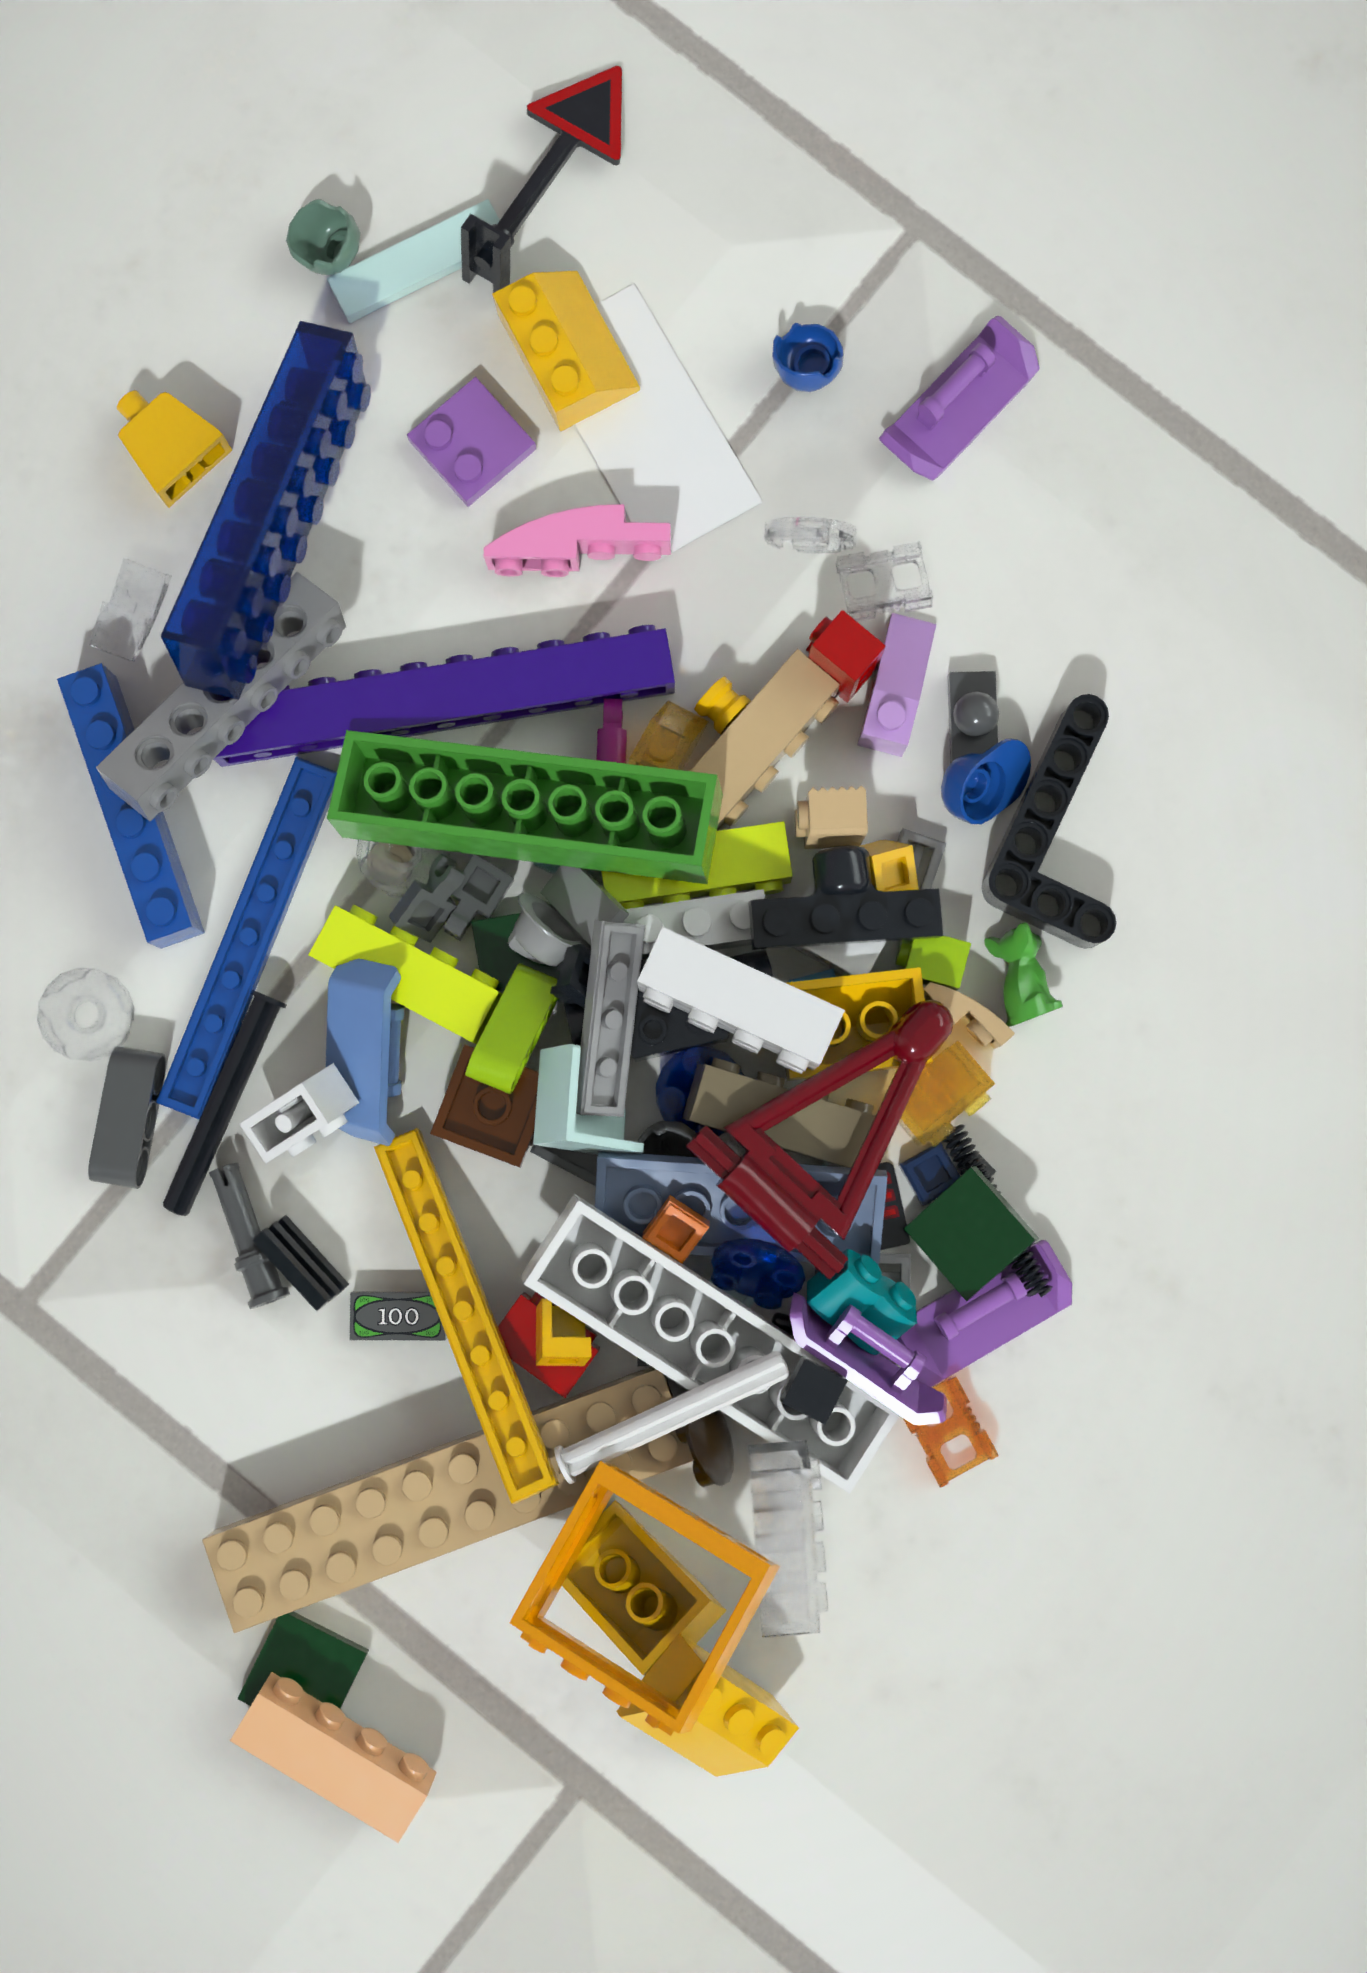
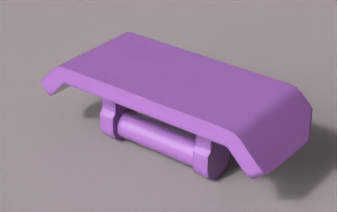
M995 316L987 323L978 337L893 425L885 429L879 440L913 472L932 481L935 480L1039 371L1040 367L1034 345L1004 318Z
M1040 1240L1032 1244L1028 1250L1034 1252L1031 1258L1038 1259L1035 1264L1041 1266L1038 1272H1045L1043 1278L1049 1279L1046 1285L1053 1286L1052 1290L1043 1297H1040L1039 1293L1031 1297L1026 1296L1027 1292L1032 1288L1025 1290L1023 1285L1027 1282L1022 1283L1019 1279L1024 1275L1017 1276L1015 1274L1020 1268L1016 1270L1011 1269V1266L1015 1263L1013 1262L967 1302L956 1289H953L916 1311L917 1324L897 1339V1341L913 1352L917 1350L927 1357L923 1369L915 1379L932 1387L1072 1305V1282L1046 1240Z
M793 1292L790 1321L794 1340L800 1347L910 1423L925 1425L942 1423L946 1420V1396L915 1379L927 1361L926 1356L917 1350L913 1352L861 1316V1311L852 1305H849L832 1326L808 1305L805 1297ZM848 1333H853L884 1356L866 1352L847 1336Z

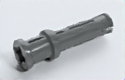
M232 1163L222 1166L223 1170L217 1168L209 1172V1175L214 1182L239 1257L235 1258L236 1263L234 1265L236 1271L243 1274L251 1297L247 1303L249 1309H254L290 1295L288 1287L282 1286L276 1266L253 1242L261 1231L239 1170V1164Z

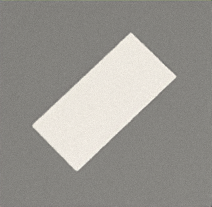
M632 284L597 303L596 306L638 382L640 391L574 425L620 504H624L625 513L629 520L638 523H670L672 553L761 504L762 499L636 285Z

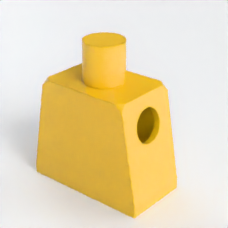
M133 390L125 394L117 404V410L128 421L119 431L118 437L168 508L232 451L224 435L216 427L167 392L160 393L153 401L148 403L138 391Z

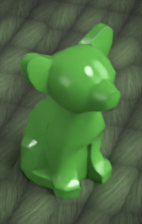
M1026 922L1020 923L1017 928L1007 931L1001 939L988 937L984 940L987 950L994 957L1001 958L1009 963L1003 990L1007 1015L1006 1025L1008 1027L1063 1007L1062 1001L1056 1000L1050 994L1046 973L1035 958L1042 945V940L1039 935L1031 931Z

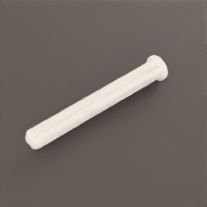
M774 1351L567 1448H563L561 1445L556 1446L554 1453L558 1466L566 1481L572 1484L576 1482L577 1475L596 1467L600 1461L607 1462L787 1379L789 1376L787 1364L783 1356L778 1351Z

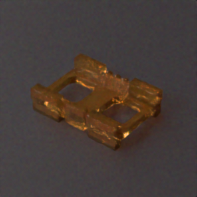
M952 1375L931 1387L945 1394L953 1409V1413L949 1418L931 1427L926 1424L914 1425L903 1418L910 1433L916 1432L917 1435L915 1436L924 1453L928 1455L925 1458L926 1463L940 1488L949 1484L948 1481L984 1461L992 1460L999 1456L986 1430L981 1429L980 1423L975 1421L976 1416L972 1413V1408L966 1405L970 1401L956 1376L953 1377ZM959 1435H966L976 1455L973 1460L956 1469H951L941 1454V1446Z

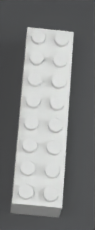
M575 1194L521 1274L524 1285L689 1391L767 1354L778 1351L783 1356L788 1367L789 1376L787 1379L720 1409V1411L849 1494L900 1416L849 1380L826 1425L783 1404L779 1399L801 1356L837 1374L839 1373L800 1347L792 1335Z

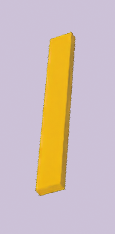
M415 1128L393 1139L390 1146L382 1144L374 1146L511 1504H516L560 1484L421 1131Z

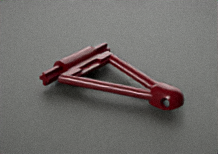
M925 1000L914 1004L886 1034L723 1127L729 1135L747 1150L741 1157L707 1125L693 1136L686 1147L720 1178L716 1186L787 1252L793 1249L798 1250L826 1278L831 1279L835 1273H839L844 1267L848 1257L815 1226L819 1220H822L842 1240H845L927 1060L940 1049L952 1032L953 1016L950 1010L943 1003L936 1000ZM893 1057L900 1064L836 1200L764 1131Z

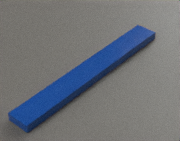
M299 757L295 758L156 1103L200 1120L239 1033L253 995L250 993L257 988L330 806L337 775L336 771Z

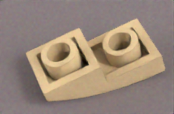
M931 982L923 988L925 1000H936L947 1006L953 1016V1025L964 1016L969 1021L965 1026L967 1031L983 1047L988 1043L994 1049L1001 1047L1015 1034L999 1017L974 999L946 986Z

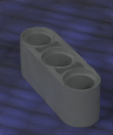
M116 1046L113 1049L107 1066L89 1159V1180L135 1189L141 1187L148 1167L159 1104L156 1102L165 1078L166 1057L163 1053Z

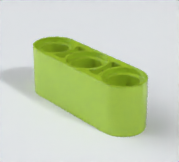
M521 963L517 965L476 1044L465 1076L505 1093L512 1094L557 1003L558 998L550 993L551 987L557 984V978Z

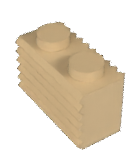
M832 786L828 791L824 787L819 791L812 787L805 801H797V809L794 812L795 837H804V849H821L843 845L861 846L868 833L866 789L863 786H860L857 790L853 786H850L848 790L843 786L836 790Z

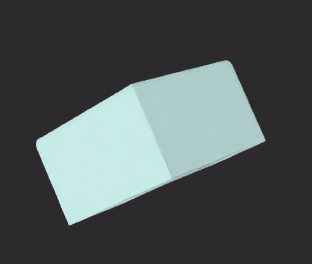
M566 1044L541 1049L533 1145L598 1155V1151L643 1154L644 1143L624 1140L626 1109H624V1117L580 1115L576 1113L581 1047L575 1044Z

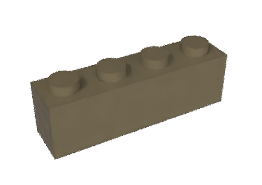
M713 1058L711 1066L706 1064L697 1065L682 1119L725 1131L723 1127L789 1090L783 1088L786 1079L758 1071L756 1079L739 1074L740 1065ZM830 1094L764 1131L783 1149L851 1168L876 1115H872L873 1105L847 1098L845 1106L829 1102Z

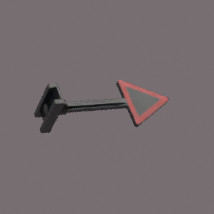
M614 66L527 105L526 113L529 117L559 133L560 136L498 224L490 225L471 213L461 226L463 281L470 284L478 274L493 283V293L510 285V248L514 244V236L577 147H583L615 166L620 164L622 68L620 66Z

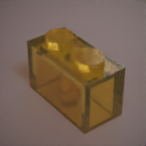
M959 1041L953 1042L937 1055L932 1063L924 1067L898 1124L917 1146H923L929 1141L935 1147L955 1130L954 1126L950 1123L963 1111L969 1116L973 1115L991 1099L986 1091L995 1083Z

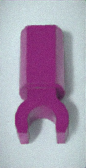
M604 699L603 728L597 731L596 760L626 764L627 730L622 728L623 699Z

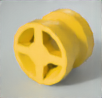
M723 676L701 697L694 710L701 717L708 716L714 722V729L722 735L751 700L746 695H738L732 690V682Z

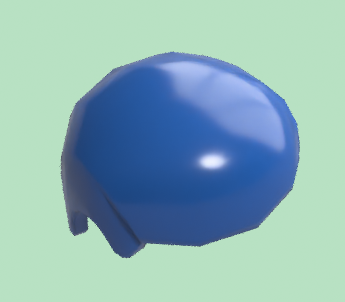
M794 323L788 333L783 337L776 335L773 340L772 357L774 367L784 384L796 391L813 392L827 386L836 378L843 367L844 354L841 342L834 331L820 324L801 325Z

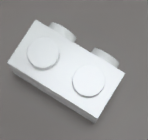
M332 1063L239 1125L266 1164L286 1150L289 1151L292 1157L298 1155L317 1142L312 1135L319 1130L323 1137H326L346 1124L348 1120L344 1113L359 1104V1101L334 1063Z

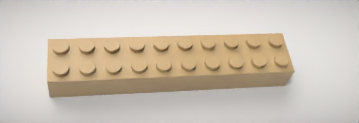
M651 1366L531 1411L560 1484L516 1504H511L485 1434L483 1430L214 1530L203 1538L202 1541L233 1632H240L574 1506L596 1467L577 1475L576 1482L569 1484L558 1466L554 1448L559 1445L567 1448L674 1398L666 1375ZM674 1430L611 1459L607 1463L614 1464L641 1481L694 1461L688 1443H682Z

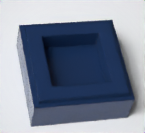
M941 1142L935 1143L898 1164L921 1206L938 1198L961 1177Z

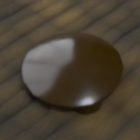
M720 1410L675 1430L679 1440L682 1443H688L694 1459L693 1473L701 1487L713 1484L723 1486L730 1482L734 1471V1449L727 1422Z

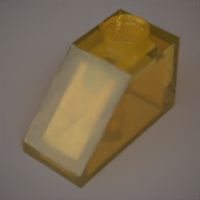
M668 700L650 720L633 750L628 764L683 770L709 721Z

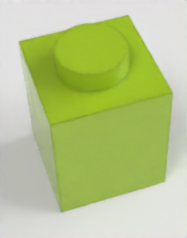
M944 935L940 938L901 940L895 965L902 966V969L921 967L923 985L931 982L957 991L960 989L971 943Z

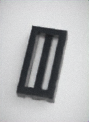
M287 1215L278 1222L273 1223L269 1228L262 1230L253 1240L256 1246L316 1311L337 1297L349 1285Z

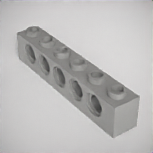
M296 572L96 767L109 789L148 821H151L159 812L170 808L182 789L194 778L203 775L210 767L212 760L227 745L235 743L242 736L245 727L260 712L268 710L275 703L278 694L293 679H298L305 674L313 659L326 647H331L338 641L342 631L346 628L338 602L300 573ZM299 631V632H298L297 634H295V635L287 636V635L290 634L291 632ZM261 663H267L263 667L254 668ZM234 695L229 700L221 701L226 696ZM201 727L196 733L188 734L192 729ZM168 760L163 766L153 768L158 762Z

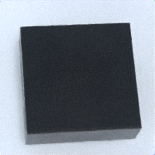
M801 1356L779 1400L783 1404L826 1425L848 1380Z

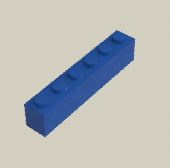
M100 663L58 678L57 681L147 943L162 949L204 934L205 932L164 813L159 812L151 821H148L111 791L96 769L135 730L117 677Z

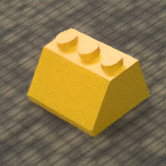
M578 271L533 272L492 293L498 316L560 432L640 391L638 382Z
M921 967L787 982V984L845 1011L821 1064L815 1070L806 1068V1071H803L802 1074L785 1067L786 1080L808 1079L889 1032L892 1026L911 1006L920 1001H925ZM892 1057L868 1072L897 1069L900 1063ZM932 1057L927 1060L926 1065L933 1062Z
M679 1633L641 1681L682 1706L710 1653ZM726 1665L690 1732L678 1734L674 1731L672 1736L659 1728L654 1729L645 1721L648 1714L632 1703L629 1708L620 1706L616 1711L622 1719L715 1777L769 1767L799 1729L798 1725L772 1694L728 1665Z

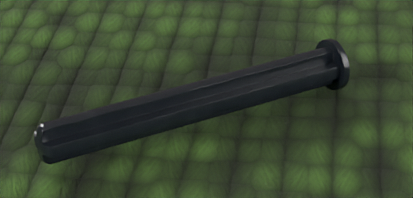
M255 990L251 991L250 994L255 997L163 1201V1207L168 1211L181 1216H187L190 1213L280 1007L286 1008L287 1004Z

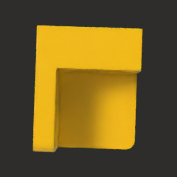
M879 840L859 846L869 852L871 882L876 890L882 892L919 890L912 845L890 840Z
M541 1299L536 1307V1366H585L591 1358V1337H585V1323L559 1306H552V1302L548 1299Z

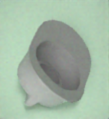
M521 893L518 896V903L522 911L508 939V944L512 950L533 962L549 966H557L563 962L567 947L583 944L591 951V946L551 904L529 893Z

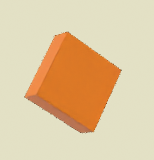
M670 1195L643 1231L642 1238L683 1264L710 1227V1221Z

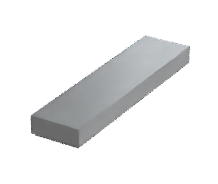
M594 920L580 1046L577 1114L624 1117L638 994L637 980L640 976L645 925Z

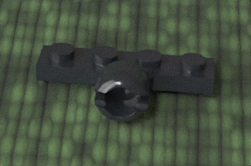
M843 845L828 847L819 850L812 858L814 891L812 895L807 897L758 899L748 902L752 950L929 939L943 936L939 888L889 892L876 890L871 882L869 852L859 846Z

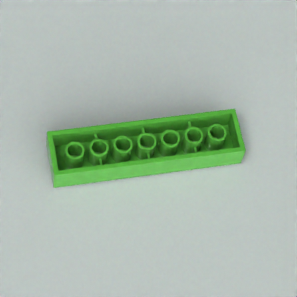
M346 730L327 820L342 838L708 884L723 793L718 775Z

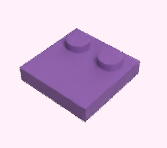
M476 376L407 434V438L413 447L467 507L472 505L536 450V444Z

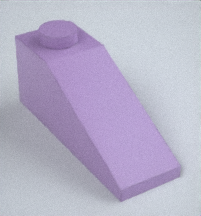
M895 613L891 614L884 641L886 647L876 671L858 746L902 757L908 746L936 624Z

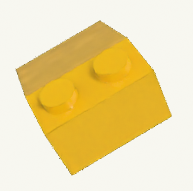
M616 1500L601 1514L562 1584L563 1588L644 1676L679 1633L697 1644L727 1611Z

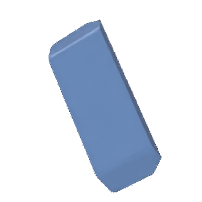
M358 958L336 966L329 978L326 1067L334 1063L359 1101V1104L344 1113L348 1122L338 1129L353 1137L390 1146L395 1133L387 1125L388 1097L401 1094L402 1081L399 1080L401 1020L404 1019L405 1006L401 1004L391 1003V995L399 984L401 975L394 966Z

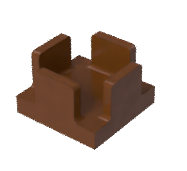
M464 1044L430 1134L521 1168L528 1148L533 1145L539 1072L525 1067L512 1094L505 1093L465 1076L469 1060L475 1048Z

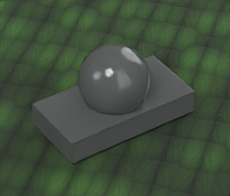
M996 671L949 672L947 676L950 764L956 758L965 754H983L998 743L997 723L999 710L996 698Z

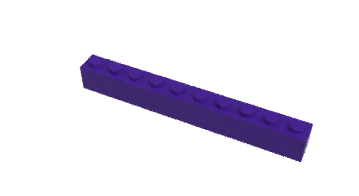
M641 625L629 629L627 635L610 637V634L607 632H597L584 636L582 638L583 642L565 644L563 640H548L539 643L537 649L519 652V649L516 647H505L492 651L491 657L473 659L472 655H456L445 660L446 664L428 667L425 662H412L400 666V671L382 674L381 670L370 669L355 673L354 679L336 682L334 677H320L308 681V686L290 689V686L287 685L278 694L275 703L268 710L260 712L245 727L242 736L235 743L227 745L213 760L221 767L342 748L346 730L410 737L604 705V699H623V702L674 694L675 679L666 628L656 630L654 625ZM234 695L226 696L221 701L229 700Z

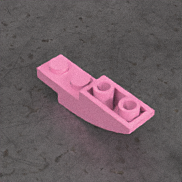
M624 504L574 508L546 515L503 534L484 547L483 556L488 570H495V573L501 576L514 577L522 575L523 571H541V574L544 576L565 577L569 574V571L580 570V554H587L589 558L595 560H610L615 558V554H632L635 559L642 561H655L660 559L661 555H671L670 523L626 522Z

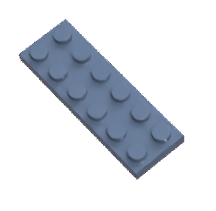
M598 1151L595 1208L638 1236H643V1231L671 1195L710 1221V1227L690 1254L809 1262L796 1249L787 1252L716 1185L720 1178L699 1158ZM799 1164L837 1200L851 1168ZM877 1169L845 1240H842L822 1220H819L815 1227L840 1251L843 1252L846 1249H850L861 1256L867 1255L879 1266L888 1176L886 1170Z

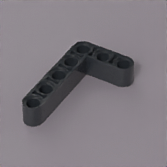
M1091 694L1078 696L1061 714L988 868L981 887L983 897L991 906L1084 949L1093 948L1112 936L1117 924L1115 914L1106 904L1039 873L1038 870L1108 723V707L1102 699ZM1081 710L1090 714L1093 719V728L1083 729L1079 727L1074 721V711ZM1063 751L1071 755L1074 760V770L1066 771L1060 769L1054 761V753ZM1045 792L1052 796L1055 801L1054 812L1047 813L1041 811L1035 804V793ZM1025 833L1034 839L1036 844L1034 854H1024L1017 849L1015 845L1016 834ZM1005 874L1014 879L1017 887L1014 896H1005L998 892L995 887L997 875ZM1041 894H1048L1056 899L1059 907L1056 916H1046L1038 908V898ZM1083 914L1093 915L1100 922L1101 929L1097 937L1088 936L1083 932L1080 924Z

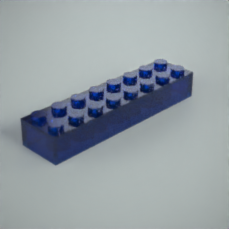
M300 321L161 633V638L187 687L239 700L245 684H250L255 677L258 653L262 644L267 643L272 636L274 615L279 604L284 603L289 596L291 575L296 563H302L305 558L307 537L312 525H317L321 520L324 508L323 499L328 487H333L337 482L340 470L339 461L344 450L349 449L353 444L355 424L360 412H365L369 406L371 387L369 384H366L363 372V357L361 354H358L352 332Z

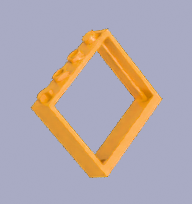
M600 1461L509 1623L523 1632L520 1638L528 1642L529 1647L541 1653H545L547 1649H550L563 1658L560 1665L567 1672L585 1681L591 1676L605 1685L602 1693L608 1699L624 1708H629L631 1703L648 1714L645 1719L647 1724L654 1729L659 1728L672 1736L674 1731L681 1734L692 1730L780 1566L614 1464ZM613 1493L751 1577L682 1706L544 1618Z

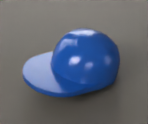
M1010 738L1000 741L983 754L970 753L956 758L946 769L941 785V798L948 812L964 822L983 824L1012 804L1021 795L1029 779L1031 756L1027 746L1017 739Z

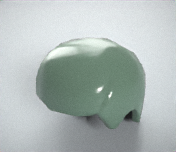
M317 199L298 210L289 224L286 242L291 256L307 269L316 274L334 275L335 273H341L350 266L359 250L361 232L353 216L341 206L336 207L321 199Z

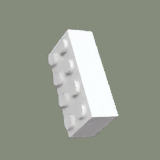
M662 927L637 980L639 991L644 993L643 1001L667 1013H670L673 1006L689 1013L687 1022L707 1032L714 1033L716 1027L734 1034L731 1041L734 1044L757 1054L761 1047L779 1054L776 1063L800 1074L806 1071V1068L815 1070L821 1064L845 1011Z

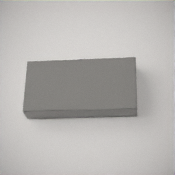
M560 866L540 892L591 947L594 920L624 922L629 915L624 907L584 868Z

